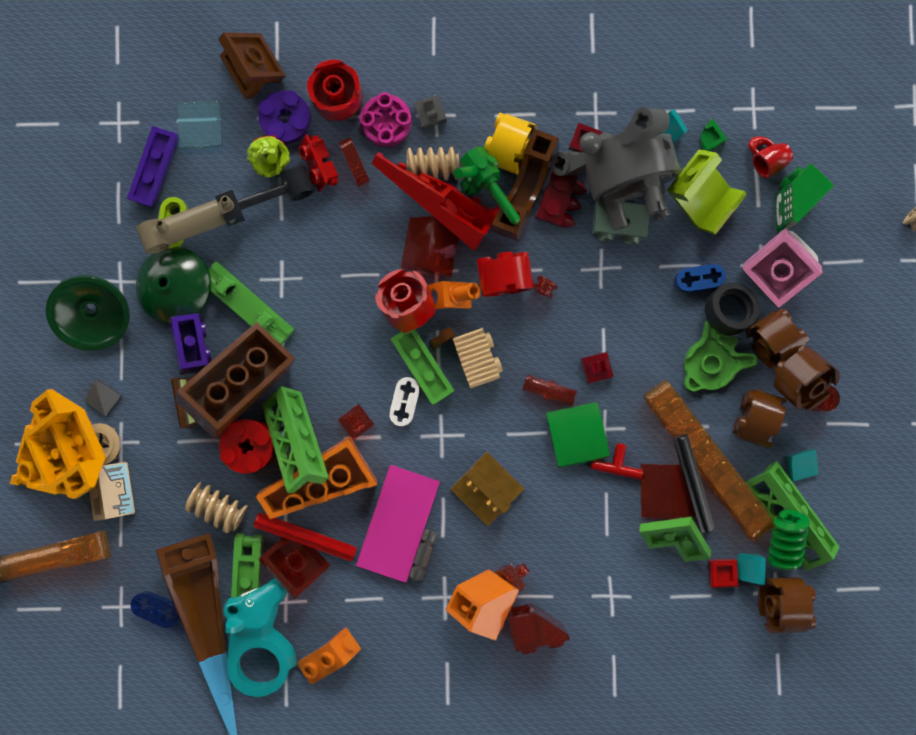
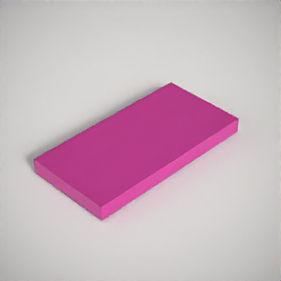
M390 465L356 566L405 583L407 582L440 481Z

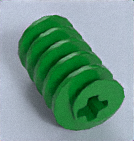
M785 509L779 513L780 517H776L773 520L775 527L772 529L773 536L770 539V554L767 560L768 563L776 568L795 570L803 564L810 520L799 511Z

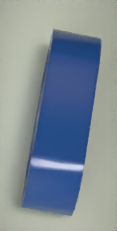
M717 264L685 268L676 274L674 284L678 291L682 293L714 289L724 283L726 273ZM711 270L713 274H718L719 276L714 283L712 279L703 280V276L711 273ZM685 274H687L688 278L697 277V281L690 283L689 287H687L686 283H681V279L685 277Z

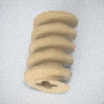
M418 147L416 155H413L411 148L407 149V171L418 176L422 172L428 175L432 173L434 178L439 179L440 173H442L444 179L448 180L450 173L454 175V170L459 168V151L458 154H455L453 147H449L447 154L444 153L442 147H439L437 155L434 154L432 147L428 148L426 155H424L421 147Z
M199 482L186 502V512L191 513L195 510V517L201 518L204 515L206 523L214 520V527L219 528L223 525L224 533H229L232 529L235 531L245 516L248 506L245 505L239 510L237 509L238 500L229 505V495L220 500V490L211 495L209 494L211 485H207L202 490L200 489L201 482Z

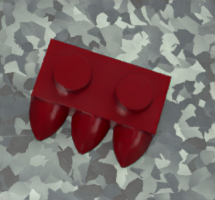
M552 171L536 219L563 228L574 226L576 224L575 220L565 211H576L582 208L579 201L571 196V194H584L588 191L587 188L577 179V176H558Z

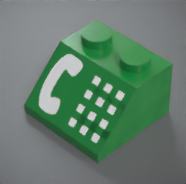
M812 163L803 169L800 166L797 167L778 184L781 189L775 194L776 231L780 233L783 229H789L797 224L834 186Z

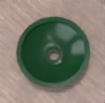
M182 247L167 248L164 251L151 254L142 264L136 279V294L142 309L152 319L165 324H170L171 317L199 314L206 306L211 293V276L207 265L196 253ZM167 279L168 284L166 287H163V281Z
M78 275L63 280L52 290L46 303V318L53 333L67 345L80 350L96 351L114 345L123 337L129 325L130 309L122 292L109 281L91 275ZM87 304L95 305L96 309H89Z

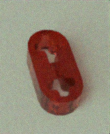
M349 137L338 142L358 187L369 183L370 180L351 138Z

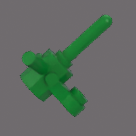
M483 146L475 147L468 151L460 159L462 167L454 170L455 178H463L459 185L465 194L474 196L483 188L485 190L488 189L508 220L514 225L520 222L519 215L497 184L500 178V171L497 168L498 162L496 158L488 155Z

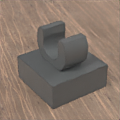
M439 94L414 102L422 129L447 122Z

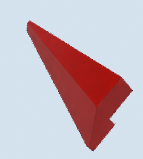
M378 152L371 163L374 167L472 250L475 251L492 227L500 207L488 208L480 204L481 199L476 196L470 199L452 185L423 172L419 176L406 170V164L399 162L398 165H395L384 158L382 153Z

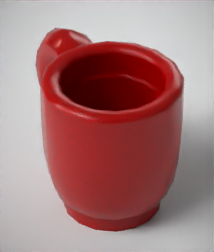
M756 136L749 140L748 147L753 154V166L756 172L765 179L782 171L793 160L792 150L785 143L774 144L770 139L763 136ZM757 146H768L760 151L757 150Z

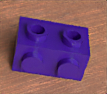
M198 313L171 317L170 329L179 375L200 372L211 362L209 347L205 348L203 339L206 337L204 322H200Z

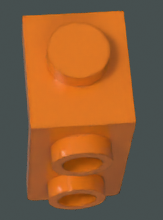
M346 627L339 631L325 645L299 660L297 665L309 683L314 684L345 666L361 650V647Z

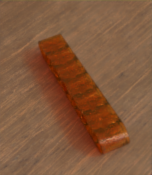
M664 379L643 395L645 401L673 438L679 434H687L689 436L699 473L744 533L755 542L775 527L771 516L673 386Z

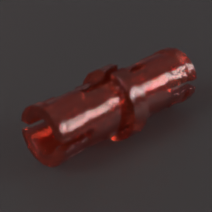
M527 374L522 388L524 391L544 396L545 400L554 399L570 406L573 405L574 397L577 395V390L555 384L554 380L550 379L548 382Z

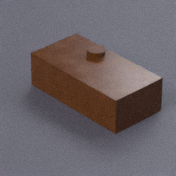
M256 322L177 391L175 402L215 439L291 369L295 358Z

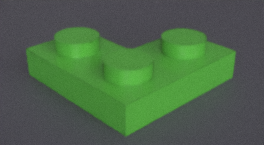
M691 517L640 524L639 533L650 549L675 546L685 562L708 560L711 557V550Z

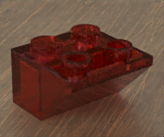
M532 603L511 607L507 615L516 652L521 651L522 654L536 652L538 650L537 647L548 645V648H557L563 646L564 641L570 640L569 634L562 622Z

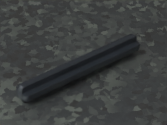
M679 434L673 438V443L698 529L701 533H710L714 529V523L689 436L687 434Z

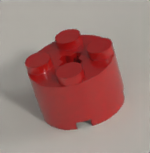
M331 59L319 63L307 80V91L316 111L324 119L331 121H343L357 114L361 108L363 92L356 71L340 60Z
M503 252L497 254V258L493 260L492 257L477 259L482 297H495L508 293L510 295L534 289L528 252L513 254V252Z
M404 269L390 272L380 281L378 285L379 290L375 295L376 304L392 327L400 332L407 333L421 327L434 316V297L426 281L418 272H407Z
M240 420L233 422L225 429L220 438V459L228 468L235 472L248 474L261 471L273 463L276 458L268 425L262 421ZM250 442L254 449L247 452L245 443Z

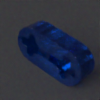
M143 591L131 600L130 606L133 614L155 625L170 628L180 621L173 602L150 591ZM147 598V604L154 607V609L148 607L142 610V604L139 601ZM168 609H171V615L174 616V618H171L168 621L165 620L166 615L162 612H159V610L165 612Z

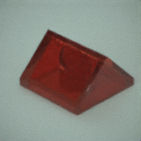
M433 216L410 217L401 269L452 277L459 238Z
M679 463L640 464V469L643 471V477L640 480L642 517L679 519L695 516Z
M285 538L280 539L258 559L294 600L330 567L329 563L316 549Z

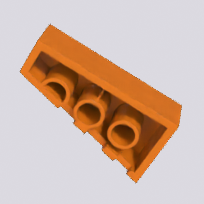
M351 436L321 453L329 477L323 484L307 481L295 493H289L286 490L282 477L260 490L256 498L268 517L273 519L304 509L310 505L320 504L335 497L376 486L377 478ZM298 468L294 470V480L299 476Z

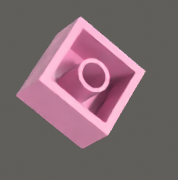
M787 228L783 229L746 260L743 265V270L778 308L822 274V266Z

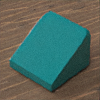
M672 109L668 112L669 126L662 134H670L673 143H675L685 135L687 127L676 110Z
M807 449L785 456L793 482L818 475L817 453L815 449Z
M739 553L737 557L738 579L764 585L765 557L758 554Z

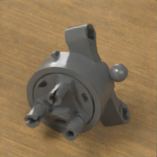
M639 108L634 112L632 119L623 132L614 136L608 132L601 135L593 132L586 133L580 140L582 152H557L551 160V168L558 176L586 173L593 200L596 202L604 200L614 231L628 227L622 205L626 200L644 197L648 215H653L654 221L671 216L664 196L666 192L664 184L681 174L671 135L662 134L668 128L670 121L667 111L662 108Z

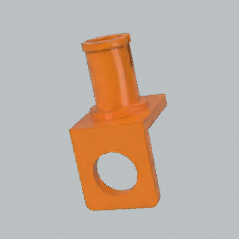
M441 281L428 285L431 293L434 290L438 293L435 310L443 308L469 309L471 308V300H475L480 296V288L476 283Z

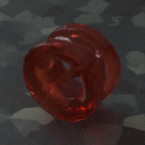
M538 275V282L533 284L534 290L551 299L553 297L552 291L557 290L558 286L551 280Z

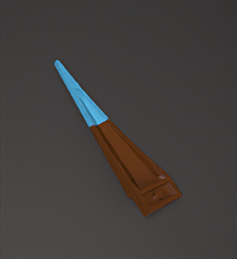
M207 533L156 549L155 551L163 581L229 735H237L231 685L227 674V652L217 557L211 535Z

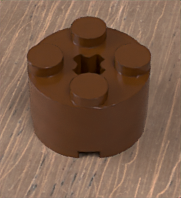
M783 308L779 311L771 312L746 329L747 339L752 337L754 341L751 348L761 362L769 369L773 366L776 367L781 361H787L796 354L800 347L806 346L810 342L806 332L802 329H797L792 322L791 315Z
M808 346L800 347L796 354L787 361L779 362L774 368V373L776 374L774 388L800 411H802L801 408L807 411L824 402L831 394L828 391L832 383L836 386L840 378L839 370Z
M755 388L752 391L749 390L747 394L744 393L739 406L740 409H743V413L739 419H735L731 433L736 434V438L770 449L773 442H770L769 439L771 435L777 436L786 412V407L781 405L786 403L787 399Z
M800 577L766 578L765 586H760L758 591L760 616H765L768 622L764 624L766 630L771 634L807 632L808 630L815 629L816 618L814 616L813 602L816 599V593L813 586H807Z

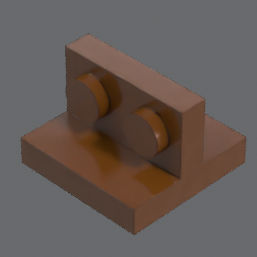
M223 32L218 38L224 49L220 58L245 99H252L266 83L281 82L286 77L261 33Z

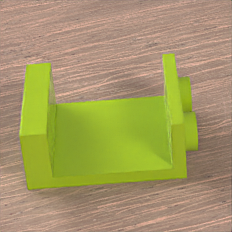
M699 149L666 191L698 230L716 235L735 209L738 208L747 193L743 190L729 187L716 169L722 161L717 153Z

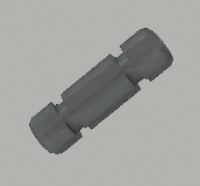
M425 529L421 538L423 541L419 544L413 562L415 565L412 566L409 577L413 580H423L426 571L424 568H427L434 547L432 544L435 543L438 535L434 530Z

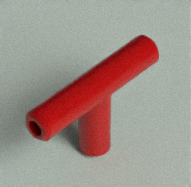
M616 444L613 463L599 460L591 461L590 469L637 480H641L643 477L641 469L623 466L627 447L625 444Z

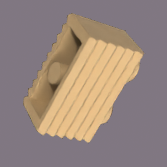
M483 328L453 338L470 389L500 379L499 373L503 372L499 358H493L490 348L494 347V343L489 332L484 333Z

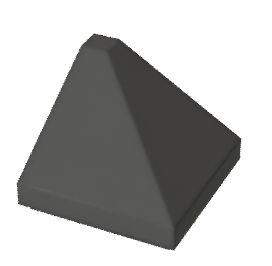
M95 379L84 401L102 415L107 416L122 395L102 380Z

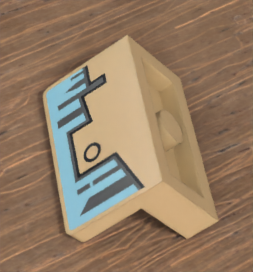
M127 462L103 465L95 487L89 490L94 521L134 514L135 508Z

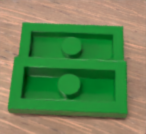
M598 402L546 413L558 468L610 457Z

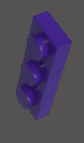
M152 126L127 196L128 200L153 209L155 208L180 137L177 133Z

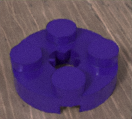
M295 91L275 92L259 105V123L266 136L274 135L277 139L283 141L284 144H292L301 140L307 133L306 130L309 124H311V112L305 100ZM289 112L292 114L288 118V123H284L283 120L281 122L278 121L281 113Z

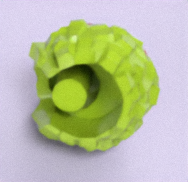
M274 135L255 138L247 149V160L252 165V169L257 174L266 178L280 174L286 168L288 162H290L287 147L283 141H280Z

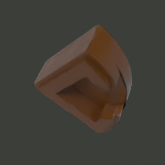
M451 327L446 328L440 332V335L429 341L433 351L455 338Z

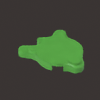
M705 321L701 338L686 352L683 385L689 392L723 388L733 380L740 370L756 366L757 357L752 353H736L737 337L721 334L712 328L708 321Z

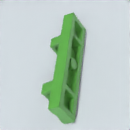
M215 261L209 268L211 291L250 326L258 322L281 345L295 331L291 325L219 262ZM230 286H235L233 290L226 296V290Z

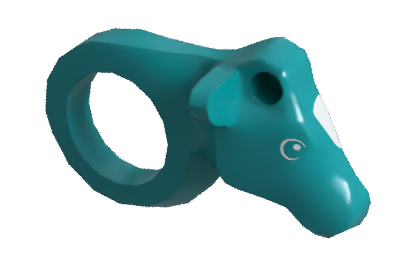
M272 579L267 584L238 597L229 598L224 605L223 613L227 620L225 633L230 634L227 674L234 687L244 695L263 697L277 691L286 681L290 669L297 666L296 653L293 646L273 627L279 604L287 594L285 583L278 579ZM251 648L269 650L279 661L280 671L278 675L268 682L252 681L241 670L240 658L242 654Z

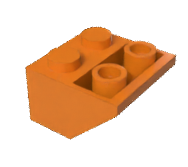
M488 569L457 585L445 610L470 632L496 640L519 590Z

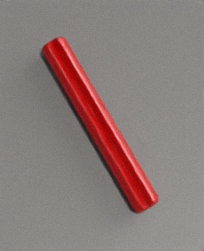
M258 513L254 522V527L347 561H352L356 553V547L278 518L270 519L264 513Z

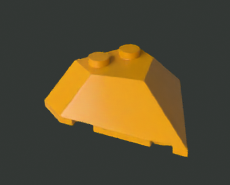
M48 389L31 404L30 411L33 413L31 424L25 426L16 458V463L19 464L17 474L11 476L9 484H22L30 489L51 494L61 493L67 495L68 498L76 499L95 487L106 456L85 409L53 389Z

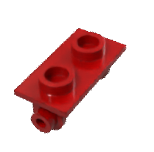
M305 135L299 145V153L302 160L307 163L311 182L316 185L319 192H322L327 183L329 187L337 185L339 183L337 180L339 176L332 161L325 163L322 161L330 156L323 139H320L318 135L311 138Z

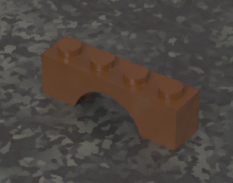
M537 129L533 130L524 151L517 179L507 196V199L519 215L520 222L516 225L512 224L502 209L499 208L492 224L495 233L519 242L551 169L552 157L559 151L558 137Z

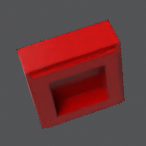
M736 559L708 560L709 585L711 588L738 587Z

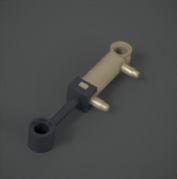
M296 166L281 174L283 184L237 200L233 190L216 195V199L161 220L152 219L137 225L136 231L145 254H155L164 251L171 244L225 224L229 227L245 221L241 210L288 193L291 201H298L311 196L315 190L305 166Z

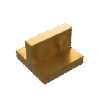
M486 452L450 490L489 526L501 512L504 514L511 507L510 503L524 488Z

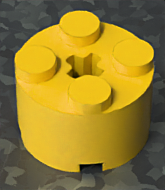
M499 113L494 128H496L494 135L487 138L484 149L488 155L496 158L498 168L518 175L524 151L533 130L537 129V125L510 114Z

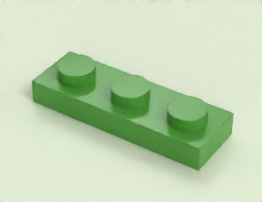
M415 329L407 333L400 332L391 338L392 343L432 405L455 392Z

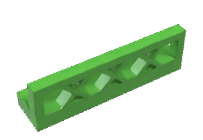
M280 386L262 404V408L286 490L289 493H295L307 481L323 484L329 477L302 393ZM278 403L277 412L274 415L272 407ZM283 421L285 428L281 437L280 428ZM290 443L291 452L289 459H287L286 452L288 444ZM297 465L299 476L294 480L293 473Z
M778 461L768 465L762 474L745 482L744 486L772 524L776 517H780V515L775 514L772 510L773 503L783 506L784 509L799 511L809 518V532L806 538L808 541L805 547L815 550L819 557L809 561L804 554L802 566L806 571L834 560L840 548ZM765 481L770 488V495L760 493L755 485Z

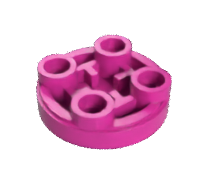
M386 92L370 99L363 107L359 118L365 137L371 143L380 147H393L400 144L407 138L412 126L411 113L406 103Z

